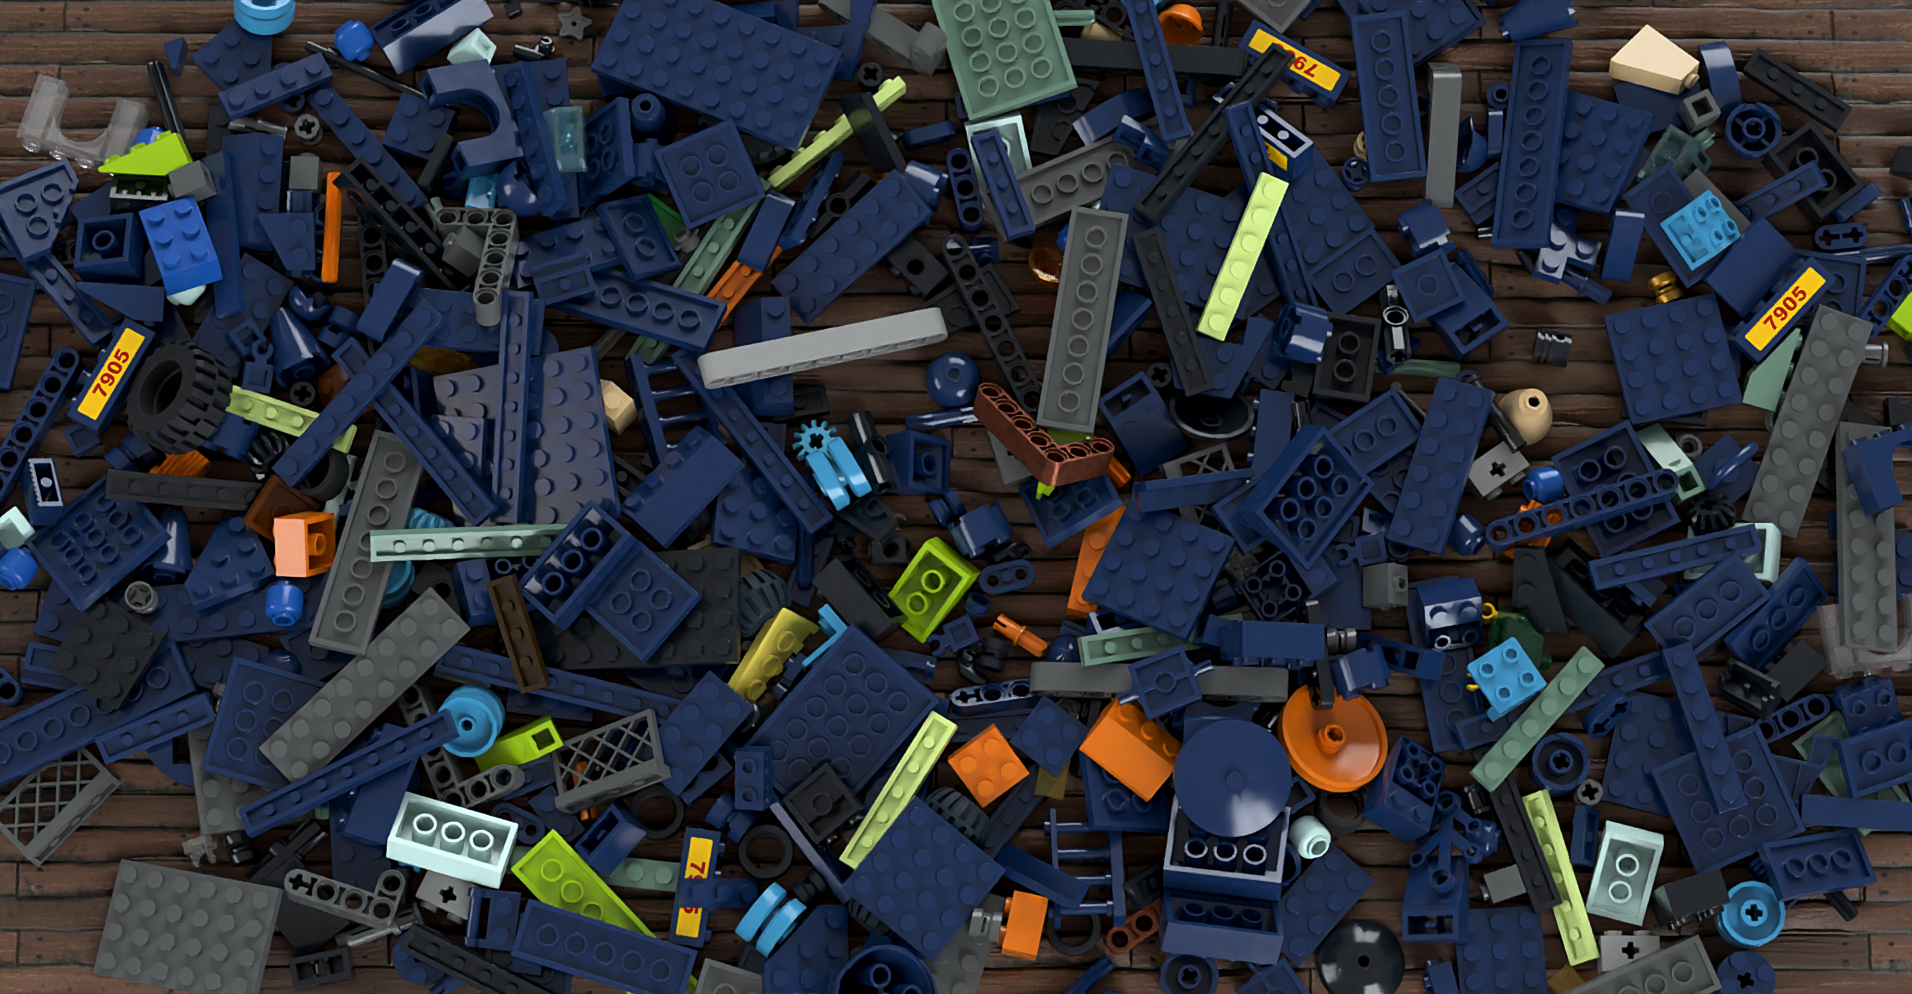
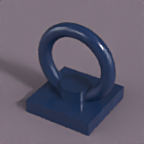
M1727 433L1693 462V465L1706 488L1703 494L1712 495L1716 491L1719 495L1727 494L1732 504H1734L1751 489L1758 470V466L1751 460V457L1759 449L1758 443L1753 441L1741 448Z

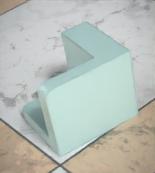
M476 28L464 35L459 41L453 43L447 59L453 65L487 59L490 64L496 46L479 28Z
M16 506L0 517V542L7 549L22 547L25 544L24 541L36 532Z

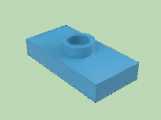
M500 173L469 179L464 208H494L497 194L495 182Z

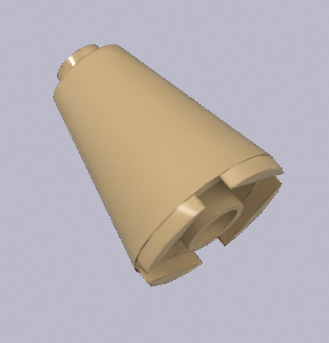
M1519 389L1508 393L1500 401L1499 407L1517 429L1521 437L1527 442L1526 445H1532L1547 435L1552 425L1553 415L1549 402L1542 391L1538 389ZM1497 417L1496 419L1498 420V422L1501 424V426L1504 428L1507 434L1510 435L1509 431Z

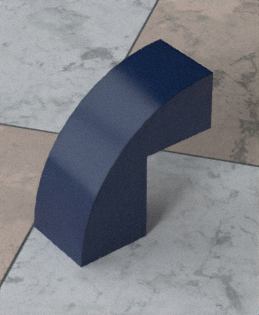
M1725 41L1697 45L1699 68L1706 76V89H1709L1721 111L1719 117L1728 116L1732 110L1742 104L1738 76L1729 47Z
M1135 88L1105 101L1083 115L1072 125L1084 144L1089 145L1114 134L1124 114L1137 122H1141L1154 110L1140 88Z
M177 736L146 748L150 759L162 773L174 782L194 789L191 763L178 764Z

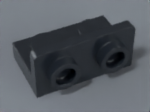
M113 174L109 196L110 215L133 212L135 217L140 219L138 211L169 202L170 192L168 184L171 183L169 177Z

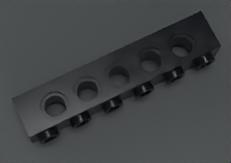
M362 155L332 182L405 262L424 271L422 280L430 289L468 292L475 286L477 279L473 275L467 277L442 260L445 249L443 242Z

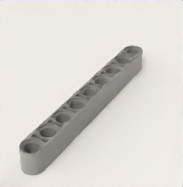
M934 307L711 352L702 355L697 361L705 388L714 389L934 344L945 340L948 337V332L941 309Z

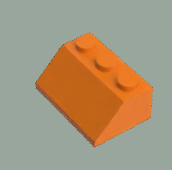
M1116 697L1102 710L1079 749L1148 802L1173 772L1175 760L1182 747V743L1153 720L1148 721L1147 716L1131 703L1120 706Z

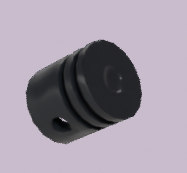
M1538 328L1533 342L1531 362L1538 360V363L1542 364L1545 361L1547 365L1566 368L1570 355L1572 335L1556 331L1549 333L1548 330L1542 332Z

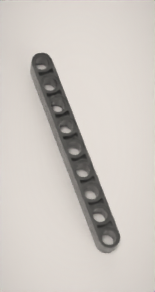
M1034 662L1031 663L1029 693L1035 696L1045 695L1046 697L1116 698V694L1133 689L1132 677L1127 666L1130 664L1104 663L1082 667L1081 663ZM1213 666L1214 671L1198 676V687L1203 701L1285 702L1288 700L1289 671L1284 668Z

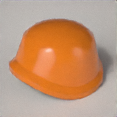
M1175 4L1158 15L1166 44L1197 45L1201 40L1204 32L1199 12L1192 6Z

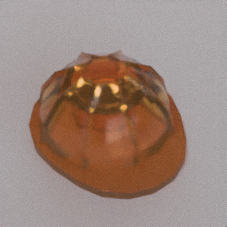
M1039 246L1030 251L1027 259L1028 268L1035 282H1039L1045 287L1059 286L1064 252L1052 246Z

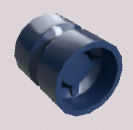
M336 305L328 317L329 326H323L316 340L321 346L334 353L350 337H361L362 332L357 330L361 317Z
M132 431L122 439L121 447H113L104 456L115 470L141 472L140 468L142 466L148 467L159 457L146 442L134 436Z
M725 791L708 813L705 822L717 831L725 830V836L739 845L746 832L753 828L760 814L755 810L735 809V796Z

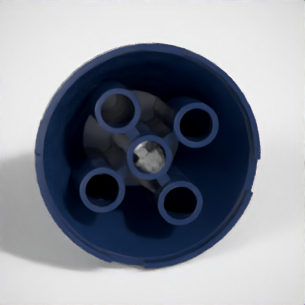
M886 944L872 946L856 954L826 987L827 994H938L933 975L921 958H917L906 948Z

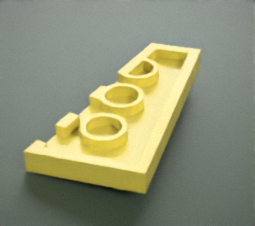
M783 607L773 618H770L763 624L728 685L743 698L756 701L767 689L766 683L768 680L782 672L784 667L782 664L792 653L797 654L804 647L802 642L810 633L814 635L819 630V626Z

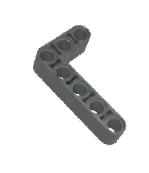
M850 0L818 1V6L828 15L844 25L850 24ZM873 7L870 17L872 21L869 30H866L864 38L918 73L931 77L946 56V34L929 22H926L920 32H917L880 7Z
M1426 62L1425 87L1430 93L1425 156L1427 177L1424 178L1423 202L1431 199L1432 207L1436 205L1437 208H1452L1462 73L1456 63Z
M447 207L440 209L435 214L438 238L442 242H444L449 233L457 232L463 225L486 240L473 292V303L477 322L483 326H493L501 320L503 290H508L519 244L520 236L516 213L509 209Z
M413 683L397 698L408 726L421 721L425 715L429 717L439 710L433 693L426 684ZM414 689L418 692V698L415 702L411 698ZM440 746L437 755L433 753V750L421 755L438 801L455 805V797L459 795L461 797L460 807L472 811L518 790L525 782V773L518 765L500 764L467 779L459 757L448 752L443 746ZM446 768L450 770L451 774L447 782L443 776ZM507 770L511 773V781L508 785L504 781V774ZM481 783L486 785V793L483 797L479 793Z

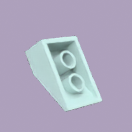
M1019 110L1002 113L972 124L970 121L964 122L979 190L986 188L987 184L971 145V136L998 129L1015 175L1032 169Z
M1735 523V526L1729 529L1753 523ZM1754 523L1762 552L1742 557L1741 559L1764 587L1770 588L1779 576L1782 534L1773 523ZM1688 525L1687 539L1697 537ZM1716 564L1686 570L1684 579L1696 581Z
M1606 820L1585 905L1586 912L1642 926L1664 846L1662 834Z

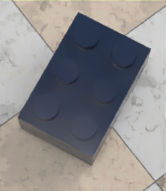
M1242 620L1220 627V662H1231V666L1248 667V665L1258 664V667L1285 666L1287 670H1301L1302 667H1313L1314 662L1324 660V624Z

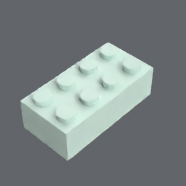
M406 791L387 840L386 857L499 890L516 843L518 824Z

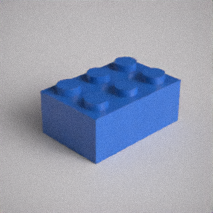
M194 194L138 211L167 296L223 279L218 257Z

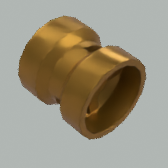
M1673 271L1662 273L1647 282L1650 290L1654 291L1657 296L1655 300L1657 305L1682 300L1685 297L1682 289L1678 288L1675 283L1677 278Z

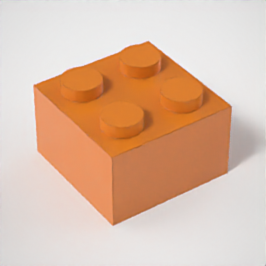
M304 511L274 518L273 536L275 538L274 565L276 567V576L309 577L327 572L328 568L332 567L336 555L334 512Z
M994 723L947 757L952 768L982 808L1029 774L1028 768Z
M1015 890L1013 898L1007 896L1003 917L1008 918L1007 926L1001 925L997 946H1002L1001 954L1032 961L1036 960L1048 898Z

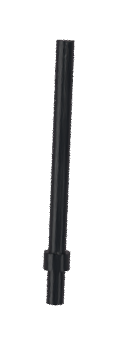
M308 40L306 43V51L312 54L321 52L326 63L332 66L337 64L400 94L404 92L425 100L421 90L355 60L347 61L337 49L331 46L326 48L311 40ZM451 104L442 105V107L455 111L457 117L459 116L460 108Z

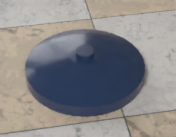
M1220 719L1197 729L1184 742L1175 760L1173 786L1181 808L1197 826L1215 835L1226 837L1245 836L1266 827L1281 812L1291 789V767L1287 754L1280 742L1264 727L1244 719Z

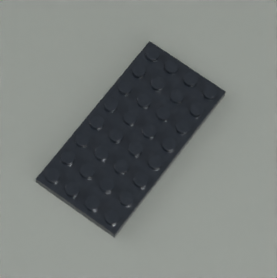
M739 547L653 552L694 588L702 598L646 663L633 654L585 609L566 630L554 624L537 608L528 611L545 666L570 672L740 664L742 549Z

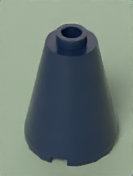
M1521 0L1501 16L1502 22L1498 26L1504 39L1510 37L1513 42L1575 28L1580 24L1578 19L1572 21L1571 17L1574 16L1575 10L1570 0Z
M651 94L638 95L629 106L633 142L643 143L645 138H654L660 140L661 146L671 144L678 131L677 117L672 108Z
M282 307L275 310L269 318L271 344L273 345L276 381L282 388H287L286 384H295L300 381H305L312 385V381L323 374L327 367L328 369L331 368L330 358L303 320L292 309Z
M167 507L159 512L156 519L172 538L136 567L135 578L137 580L139 577L144 578L143 582L151 587L184 584L193 569L188 517L180 508Z

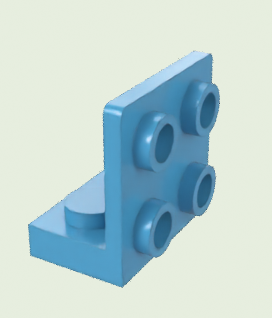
M1707 190L1660 223L1691 270L1717 255L1741 236L1735 222L1729 218L1722 208L1719 199L1710 190Z
M825 604L818 610V623L820 624L819 628L829 640L802 662L805 674L808 673L847 628L828 604Z
M1511 637L1467 666L1468 672L1492 705L1487 711V715L1492 722L1539 694L1547 685L1514 637Z

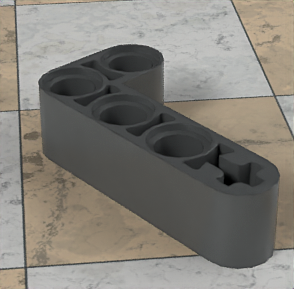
M301 869L291 870L284 879V893L288 899L377 929H385L394 921L405 886L404 876L399 871L392 869L381 874L374 893ZM297 880L301 881L302 887H299L298 890H293V884ZM388 880H394L399 884V888L391 892L386 890L383 884ZM313 884L312 896H309L308 890H310V886ZM321 889H329L334 896L330 900H322L317 896V893ZM350 898H356L362 905L360 908L352 910L346 906L345 902ZM384 907L389 911L390 915L387 918L379 919L374 915V910Z

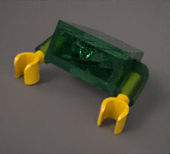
M1490 603L1482 605V611L1490 613L1489 616L1482 614L1483 624L1491 623L1486 653L1514 637L1538 672L1539 670L1547 671L1551 667L1552 656L1542 652L1544 644L1543 635L1535 631V628L1523 614L1500 609L1498 612L1495 611L1494 606ZM1478 685L1466 686L1471 691L1479 689Z

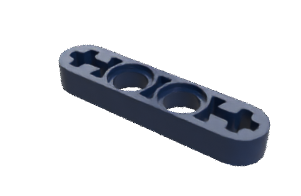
M1912 255L1897 260L1855 317L1868 322L1872 321L1874 324L1868 341L1873 340L1912 290V273L1906 274L1904 277L1901 276L1909 269L1907 264L1911 263L1912 265ZM1891 281L1896 282L1899 286V294L1897 296H1894L1889 290ZM1876 301L1883 305L1884 313L1882 316H1878L1874 312Z
M1030 678L957 689L951 695V707L953 713L958 716H973L1033 707L1037 705L1042 696H1035L1029 693ZM1017 691H1026L1028 692V695L1024 697L1015 696L1014 693ZM989 695H997L1000 697L996 701H989L985 699ZM1047 697V698H1049L1051 701H1053L1054 703H1056V702H1058L1059 700H1061L1062 697Z

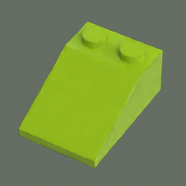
M937 536L923 544L888 594L909 618L901 627L921 643L926 642L927 637L932 635L981 573L978 568Z

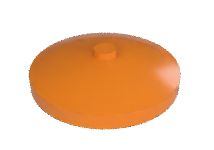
M1306 684L1297 689L1282 706L1278 717V738L1287 754L1290 765L1306 781L1327 791L1349 792L1365 786L1380 772L1387 756V734L1381 717L1364 696L1346 701L1342 697H1337L1335 690L1333 708L1315 711L1311 705L1308 685Z

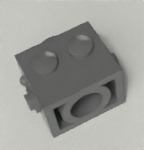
M1380 562L1377 565L1362 567L1363 607L1379 609L1385 612L1392 608L1408 606V566L1398 565L1395 562Z

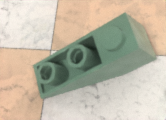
M1792 326L1773 348L1746 372L1741 388L1743 403L1775 411L1777 406H1781L1785 396V390L1782 389L1785 378L1789 379L1794 368V363L1791 362L1794 351L1798 352L1801 346L1802 335H1799L1801 329Z
M1659 423L1635 432L1654 470L1668 468L1678 475L1677 494L1674 498L1670 499L1674 508L1694 500V497H1699L1706 490L1693 463ZM1660 480L1664 490L1673 487L1672 482L1669 480Z

